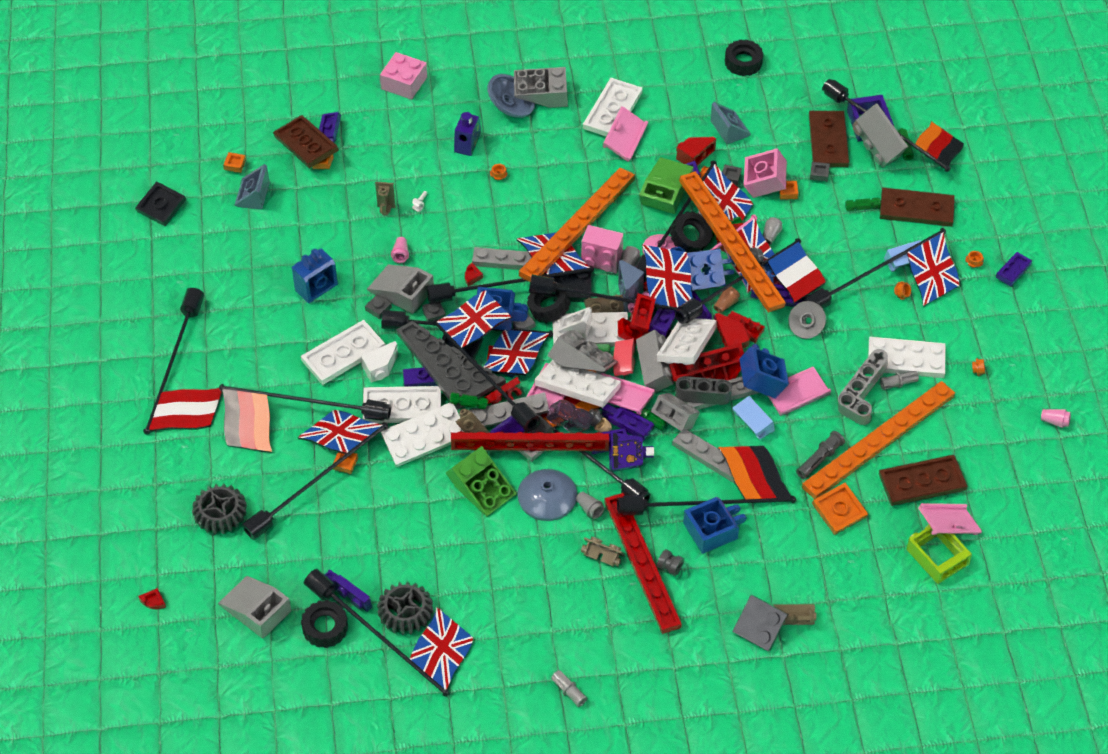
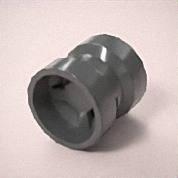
M665 549L658 559L657 567L662 570L667 569L669 574L676 576L683 566L684 558L679 555L674 556L671 551Z

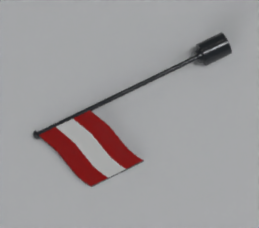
M188 288L186 290L180 307L181 312L185 315V319L147 427L143 429L146 435L150 434L151 431L165 429H201L211 427L222 394L219 388L209 390L180 389L163 392L189 317L197 316L205 296L200 289Z

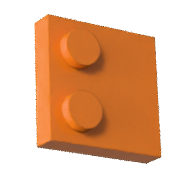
M846 482L814 499L812 505L834 535L861 521L868 515Z

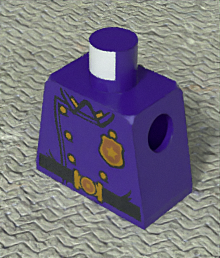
M470 112L461 114L455 128L454 153L472 155L481 134L478 116L472 115Z
M616 432L609 434L610 471L616 472L638 468L643 465V458H654V447L643 446L642 437Z

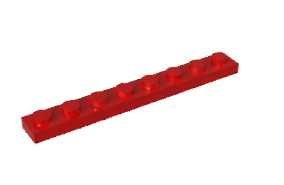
M460 431L457 433L451 432V450H477L482 446L484 450L609 451V434L600 432L465 433Z
M624 493L604 498L606 508L661 633L664 634L680 629L681 621L634 516H623V514H618L617 498H622Z

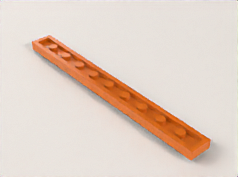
M620 167L519 270V277L530 282L532 274L542 276L586 231L587 226L591 225L635 180V174Z
M697 172L680 176L679 182L767 312L784 308L786 302Z
M940 381L803 482L802 488L813 499L825 494L954 398L955 392L944 382Z

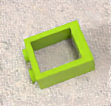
M927 525L920 533L916 532L909 537L906 550L932 579L939 584L968 566L972 554L954 534L932 535L933 529L930 525ZM935 537H938L954 555V557L939 566L921 549L922 545Z

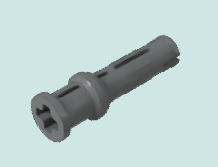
M832 431L830 436L819 444V449L796 470L797 475L802 479H806L826 457L833 456L834 451L839 446L845 444L844 437L839 432Z

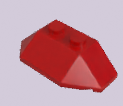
M738 343L701 353L696 362L691 365L671 363L669 367L673 381L676 382L678 378L684 376L722 380L735 379L741 370L739 359L744 354L742 344Z

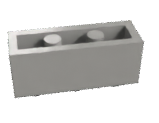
M656 330L636 339L644 385L655 389L654 393L674 384L669 364L657 362V353L665 343L666 338Z

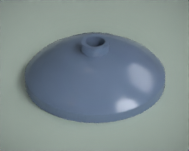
M497 74L488 82L487 91L490 100L502 113L516 118L527 117L531 114L535 103L515 98L513 76Z
M541 469L534 471L522 480L518 488L520 507L527 515L537 520L554 521L563 518L572 511L576 504L577 489L574 482L569 476L558 470Z

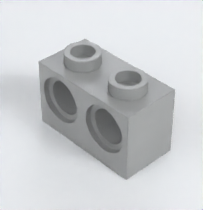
M671 393L658 395L651 410L652 413L680 431L692 429L700 414L698 410Z

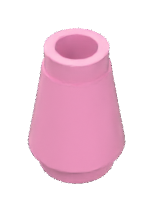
M404 237L396 239L391 251V257L396 263H404L409 258L407 240Z
M1066 409L1042 410L1041 421L1061 428L1069 426L1071 412H1068Z

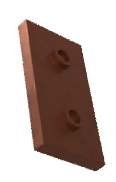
M809 111L812 162L830 164L829 167H848L849 157L844 111Z
M303 115L273 132L274 137L308 168L339 151L338 146Z
M882 187L880 219L952 227L955 195Z
M954 455L879 470V477L891 506L967 490L968 487Z

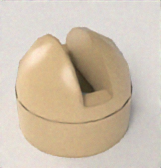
M602 418L595 425V430L600 433L611 431L612 425L606 418Z

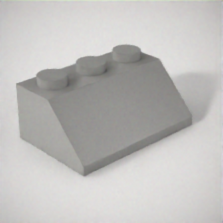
M877 103L856 119L852 125L855 134L862 138L865 148L872 152L875 162L881 165L882 168L898 159L908 147Z

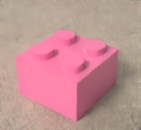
M395 52L380 74L381 89L412 100L427 78V62Z
M778 148L745 157L744 187L753 198L786 189L787 160Z
M588 225L582 239L581 259L589 267L593 266L606 272L617 273L619 260H622L624 233Z

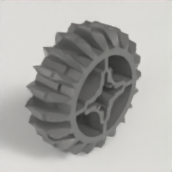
M223 483L221 487H218L215 484L214 488L208 486L207 491L201 490V495H196V501L192 505V514L195 522L199 524L201 529L205 528L207 533L211 530L215 535L218 531H221L222 534H224L225 530L232 532V527L238 528L239 522H243V516H246L247 504L245 498L238 489L234 490L232 485L226 487Z
M399 581L397 587L391 584V590L385 589L384 595H380V602L377 604L378 616L381 623L385 624L387 630L392 628L394 634L398 630L401 631L402 635L405 631H409L412 634L413 629L419 632L420 626L426 627L427 621L431 619L433 601L428 591L425 592L423 586L418 588L417 583L411 586L408 581L406 585H402ZM413 600L418 601L422 607H418ZM389 608L393 609L394 612L397 613V616L393 615L389 611Z

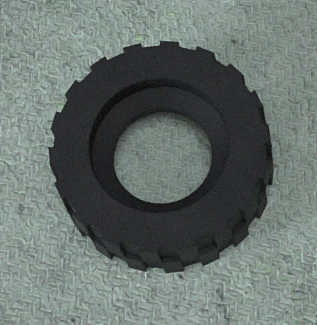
M741 39L733 41L726 48L725 66H727L731 73H735L738 76H750L761 69L763 52L762 48L754 41ZM739 54H747L752 57V60L743 62L735 57Z
M695 212L681 214L670 228L671 240L674 242V245L683 248L686 253L702 251L711 242L713 230L704 217ZM687 225L695 227L699 232L698 240H689L683 233L684 227Z
M557 283L558 287H564L561 283ZM556 290L555 294L551 293V297H557V301L548 307H541L540 304L547 298H550V296L530 293L527 298V305L533 317L539 322L542 321L544 323L560 319V317L566 314L571 305L567 292Z
M320 600L317 603H312L310 607L305 609V613L302 614L301 625L303 635H305V639L311 645H316L319 648L333 647L345 638L348 631L347 616L342 606L336 602ZM326 615L332 617L335 621V626L331 631L319 632L315 628L314 624L317 618Z

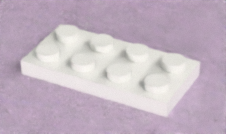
M610 78L584 121L583 129L607 136L621 106L631 112L640 98L643 88Z
M627 312L592 313L591 328L586 340L592 341L595 344H609L610 347H615L616 341L625 340L618 336V320L621 318L628 320ZM564 316L553 321V345L557 338L563 335L558 332Z
M694 319L684 324L678 322L657 353V362H665L667 364L683 363L684 365L694 364L717 328V320Z
M362 320L303 354L301 361L318 381L324 385L361 363L362 354L382 347L385 343L365 320Z
M869 337L868 357L876 349H882L888 355L887 369L884 373L905 374L916 371L918 376L944 378L945 343Z
M552 360L535 378V386L603 408L621 388V381L585 369L564 367Z
M438 386L364 388L363 403H366L368 399L387 402V404L391 405V415L389 420L378 421L365 419L363 414V420L374 423H402L441 407V389Z
M448 403L392 426L387 430L385 429L381 431V435L395 466L399 467L451 445V432L464 431L455 422L460 419V416L454 404Z

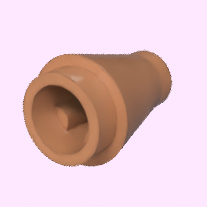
M733 287L726 289L722 292L713 308L716 312L722 314L723 311L738 302L740 294Z

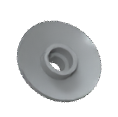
M811 301L797 304L789 315L790 329L795 335L804 339L814 338L819 335L826 324L824 310L820 305ZM807 318L812 319L810 324H806Z

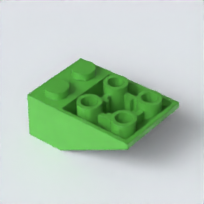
M660 157L643 184L639 194L641 204L675 214L685 191L679 182L680 176L692 173L694 167Z
M482 446L446 472L454 486L486 517L517 494Z

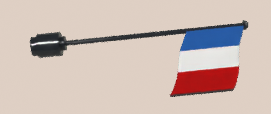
M796 238L795 242L760 263L761 267L768 263L775 278L789 293L794 304L825 284L822 273L806 255L800 245L801 239ZM741 275L701 302L691 298L677 307L675 311L677 321L681 324L689 323L703 313V304L744 279V276Z

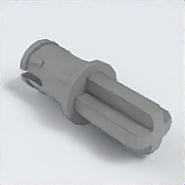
M916 371L901 375L896 373V375L880 378V386L882 390L893 387L902 388L904 384L917 382L919 376Z
M560 670L553 673L551 679L562 690V694L567 695L577 707L582 706L587 701V697L576 687L575 682H571Z

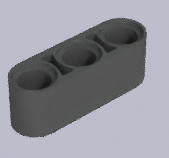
M684 376L676 381L675 396L683 402L725 405L731 400L732 384L727 380Z

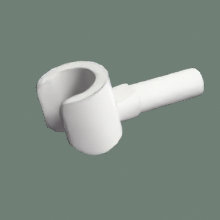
M426 191L418 199H413L414 205L412 209L417 212H421L424 208L422 201L428 194Z

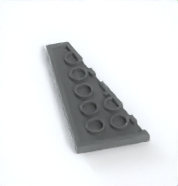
M411 321L396 329L397 335L448 399H450L452 392L459 393L461 396L462 394L477 396L479 399L496 389L460 350L454 346L450 347L441 338L437 339L432 336L430 331ZM479 365L499 387L506 384L505 378L502 376L498 377L489 368ZM460 403L454 404L456 410L464 407Z

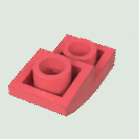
M634 339L615 342L613 359L618 362L613 366L614 376H625L633 373L635 366L633 354L636 346Z

